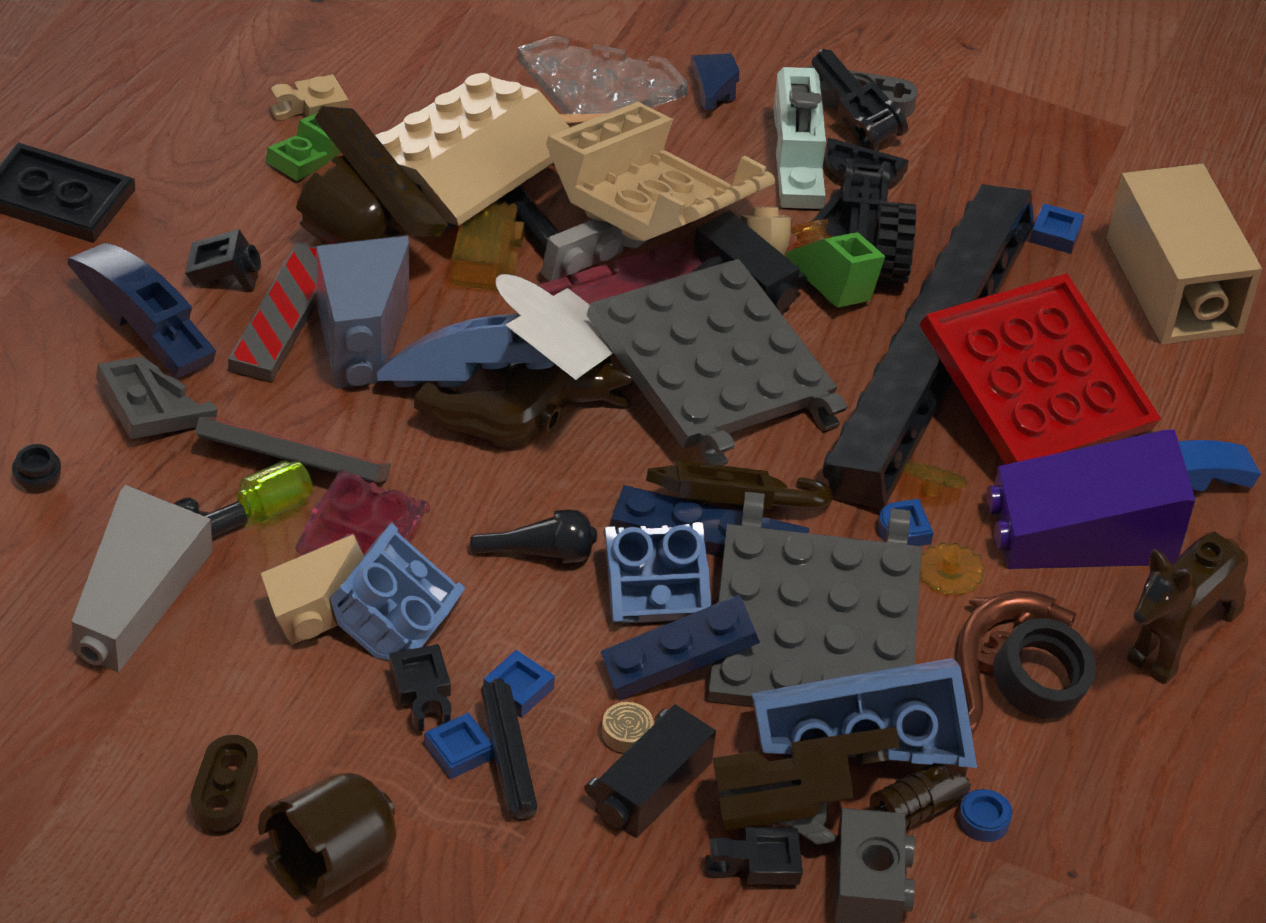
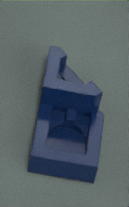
M731 53L691 55V72L699 83V101L705 110L715 109L716 101H732L736 99V83L739 82V68Z

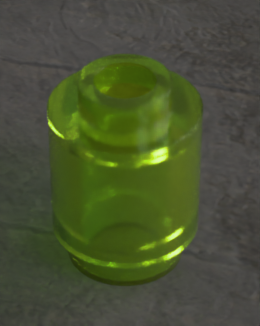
M296 460L291 463L281 461L242 478L240 482L241 490L237 491V500L243 505L248 518L254 517L258 522L263 523L303 505L305 498L312 496L313 486L307 470L299 461Z

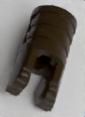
M933 763V765H927L901 778L894 784L884 787L883 790L873 793L869 801L870 810L905 813V830L927 817H931L949 807L954 802H958L968 794L972 784L969 783V779L959 772L951 774L945 764Z

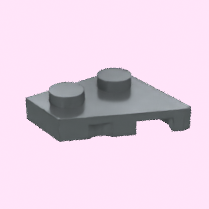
M142 356L98 364L96 379L130 439L197 427L199 417H217L218 409L213 403L207 401L203 405L198 404L185 395L186 385L174 377L163 374L159 367Z

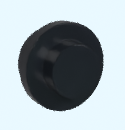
M31 444L19 450L12 463L13 478L18 484L26 488L39 489L47 487L60 477V459L46 445Z

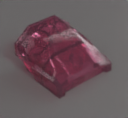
M340 469L328 491L315 505L295 549L298 553L305 555L354 534L365 555L390 523L394 524L399 529L397 532L409 542L424 514L429 513L431 508L427 501L418 498L416 502L415 498H408L401 491L379 488L373 482L370 484L366 483L360 476Z

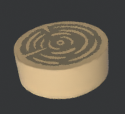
M634 702L614 704L604 713L602 738L611 749L625 753L654 725L653 717L649 710Z

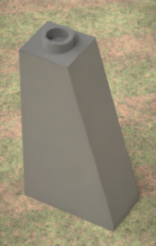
M125 485L118 495L71 621L75 654L92 665H102L119 673L212 554L211 519Z

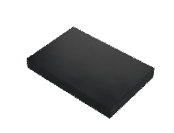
M19 142L0 163V214L91 243L98 239L135 191V178Z

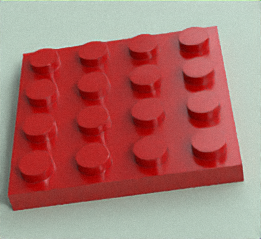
M1068 273L926 314L919 324L1005 465L1121 440L1151 430L1161 420L1156 409Z

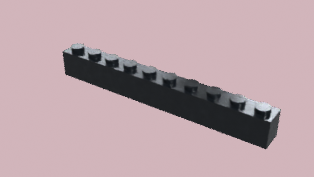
M981 184L973 201L969 200L967 202L964 217L959 226L953 227L949 244L944 253L940 252L938 254L935 269L930 278L923 281L920 296L916 303L907 309L904 324L899 333L892 336L889 351L883 362L877 363L873 373V380L867 391L860 393L853 416L850 421L844 422L840 439L834 450L828 451L825 456L823 475L829 481V488L832 490L834 500L880 508L886 506L953 380L919 324L926 314L999 293L1034 227L1031 190Z

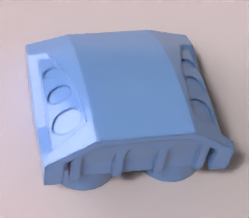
M703 522L692 523L691 526L684 524L670 528L667 525H663L661 528L647 529L646 526H641L640 528L629 527L626 529L619 527L617 530H615V526L604 528L612 623L675 621L711 606L709 567L705 550Z
M392 523L384 529L357 566L330 597L338 626L375 658L388 661L389 653L422 647L465 590V587L459 581L457 583L452 581L397 532L399 529Z

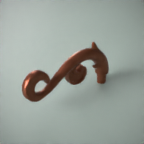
M1018 590L1002 593L997 596L971 598L969 600V604L977 608L973 610L963 625L958 643V660L969 703L968 715L972 734L977 730L983 715L984 700L980 670L994 674L995 656L1011 634L1007 631L990 633L988 644L994 648L989 649L982 644V638L988 629L1003 620L1017 619V622L1023 623L1029 619L1037 618L1053 619L1072 627L1077 613L1057 605L1055 598L1033 591ZM1023 648L1019 652L1020 661L1022 659Z

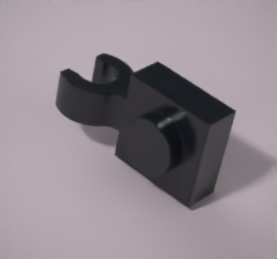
M745 827L742 840L713 838L709 841L710 855L705 857L707 877L726 878L745 870L747 884L800 885L803 868L798 828Z

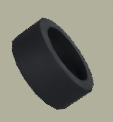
M1049 618L1029 619L1015 627L995 656L993 673L998 689L1015 708L1024 714L1041 719L1059 718L1073 710L1088 692L1095 680L1096 663L1090 646L1077 631L1060 621ZM1036 647L1046 650L1057 657L1066 668L1070 680L1068 688L1054 690L1043 687L1031 679L1022 667L1019 657L1021 649Z

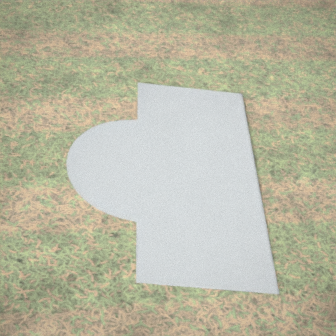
M503 274L496 278V287L501 296L521 315L507 323L506 326L575 380L613 354V351L586 315L590 305L570 289L566 288L553 296L534 283L514 275Z

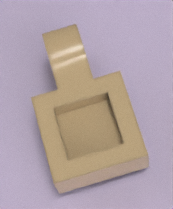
M333 74L294 82V89L287 84H278L270 88L275 101L281 102L270 105V110L277 120H285L302 113L308 117L318 113L321 106L348 108L349 99Z

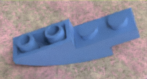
M520 314L493 315L452 324L425 335L406 346L377 371V381H393L394 386L411 387L420 384L421 381H438V385L441 387H456L465 384L480 368L479 363H481V367L484 369H500L507 367L509 363H526V367L529 369H545L552 367L554 363L506 326L507 323L518 318Z

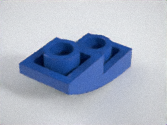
M1214 440L1178 441L1192 489L1204 492L1213 478L1225 485L1235 483L1252 488L1261 475L1248 449L1244 445Z

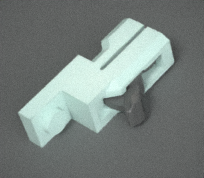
M783 67L777 73L773 105L775 127L778 135L776 161L781 208L822 209L825 202L822 168L826 137L819 74L815 68Z

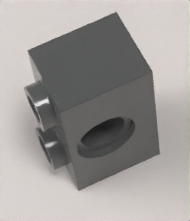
M842 808L836 838L834 923H901L903 911L912 912L915 881L914 879H905V867L912 868L915 838L914 836L905 835V813Z

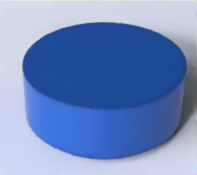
M989 789L974 790L968 793L961 802L958 823L962 831L972 839L981 842L997 841L1004 837L1009 830L1013 814L1012 807L1009 801L996 791Z

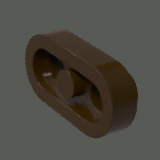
M225 735L215 739L206 749L190 795L192 817L200 827L206 830L223 831L237 825L244 815L259 768L257 748L248 738L240 735ZM228 767H238V769L231 770Z

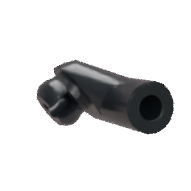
M190 497L180 499L174 503L177 506L210 518L212 538L248 522L246 511L239 501L213 512L200 511L198 502Z

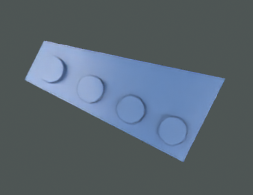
M953 658L751 693L759 741L763 753L791 754L789 745L791 742L896 727L900 748L887 750L889 760L911 761V763L931 765L933 763L953 764L959 767L977 768L961 667ZM856 755L847 756L857 758Z

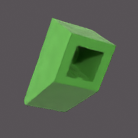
M858 232L822 239L787 251L785 257L799 267L800 271L807 276V281L820 291L828 302L837 308L871 301L885 259V255Z

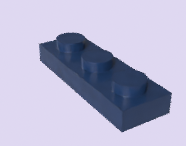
M739 594L604 649L600 653L619 700H622L757 645L760 641Z

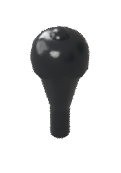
M566 509L554 511L553 517L508 532L473 534L470 537L471 552L474 554L510 551L557 559L560 565H567L585 560L590 555L592 545L597 541L598 535L597 530L591 526L589 518L584 513L578 510Z

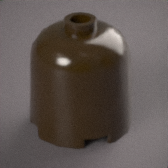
M343 155L332 159L336 166L330 168L323 176L317 172L311 176L301 191L296 205V209L302 213L300 226L325 245L406 236L405 231Z
M339 773L329 776L266 806L260 813L258 824L260 835L267 832L269 834V840L274 853L267 856L266 860L276 878L294 898L304 894L311 897V904L319 903L379 866L391 854L397 835L394 820L395 808L390 797L384 791L379 790L370 780L353 773Z

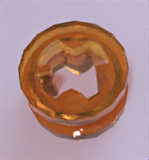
M828 219L815 220L791 227V234L797 237L796 243L793 244L794 249L822 239L831 238L832 235L826 233V227L829 225Z

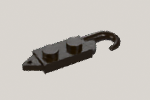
M675 460L674 465L649 468L646 476V481L674 490L679 498L695 502L698 505H705L712 501L728 503L737 509L743 510L745 492L765 494L763 508L769 509L772 506L817 510L828 506L833 500L832 490L820 481L800 477L797 479V485L812 491L790 489L781 480L769 476L768 471Z

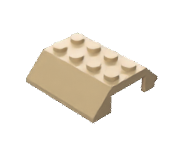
M478 73L469 76L465 83L451 92L439 95L435 98V102L419 112L407 115L403 122L389 131L377 134L376 137L410 179L421 186L423 195L446 222L459 226L552 164L553 160L546 145L549 135L570 127L540 90L520 85L518 82H508L494 78L486 73Z
M640 102L632 103L549 135L546 142L570 203L584 209L588 217L597 221H606L622 229L621 232L626 237L637 241H646L700 219L775 184V178L772 173L765 172L766 166L743 156L740 158L731 185L665 151L664 147L673 119Z

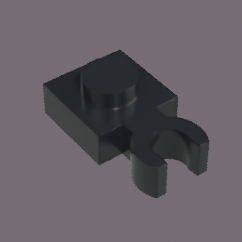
M439 644L389 653V666L400 704L413 703L412 723L414 728L418 732L424 731V715L431 712L439 714L443 724L451 721V703L447 696H451V682Z

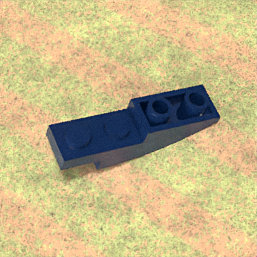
M103 243L68 258L67 264L118 326L129 323L175 379L214 361L215 348L189 319L192 306L176 288L149 264L125 249L109 243Z

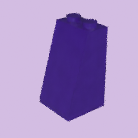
M1162 430L998 466L995 484L987 488L986 504L988 513L995 514L996 517L994 530L995 545L997 550L1004 551L1007 569L1149 566L1150 554L1154 549L1160 550L1171 563L1179 557L1195 504V496L1175 430Z

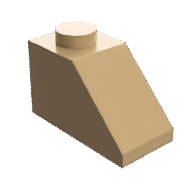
M354 534L261 573L275 617L290 645L305 639L314 638L320 633L338 626L330 597L364 556Z

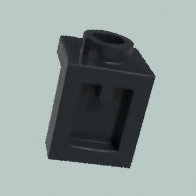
M237 229L192 242L185 274L193 285L212 280L217 281L226 276L234 275L242 288L248 291L255 288L257 273L261 268V259L256 247L252 244L250 245L241 231Z

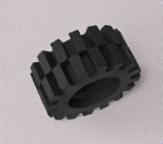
M879 202L874 247L885 255V259L877 281L908 283L915 244L916 204Z

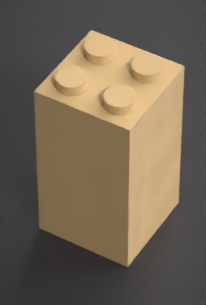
M1204 163L1122 173L1106 239L1160 344L1244 334L1262 273V267Z

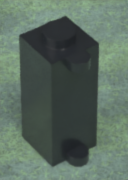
M727 211L696 227L693 261L697 265H701L707 259L714 258L715 256L721 257L724 263L740 259L778 310H784L795 302L797 291L805 286L807 276L800 271L799 267L731 211Z
M676 704L669 710L662 709L655 716L656 723L599 779L592 778L584 786L587 795L596 801L595 811L609 825L623 829L636 839L712 763L716 730Z

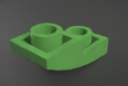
M316 114L299 120L296 136L269 146L265 162L298 181L323 167L336 157L340 151L315 120Z

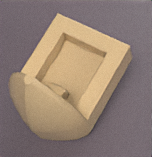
M752 207V215H741V220L780 253L785 254L791 235V217L779 215V207Z

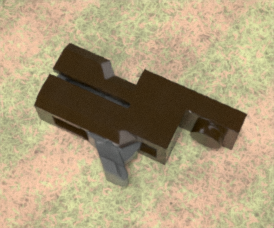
M889 727L791 742L789 745L792 758L769 762L757 751L713 758L717 791L720 795L719 804L723 830L779 822L790 825L793 828H798V832L815 845L835 842L836 835L823 825L826 821L827 802L854 798L847 756L856 755L858 765L889 760L887 750L900 748L897 728Z

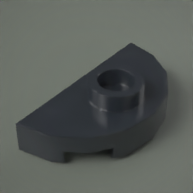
M832 138L827 140L826 164L829 170L842 181H844L847 158H854L855 163L879 166L883 162H890L888 185L899 181L907 172L909 163L907 159Z

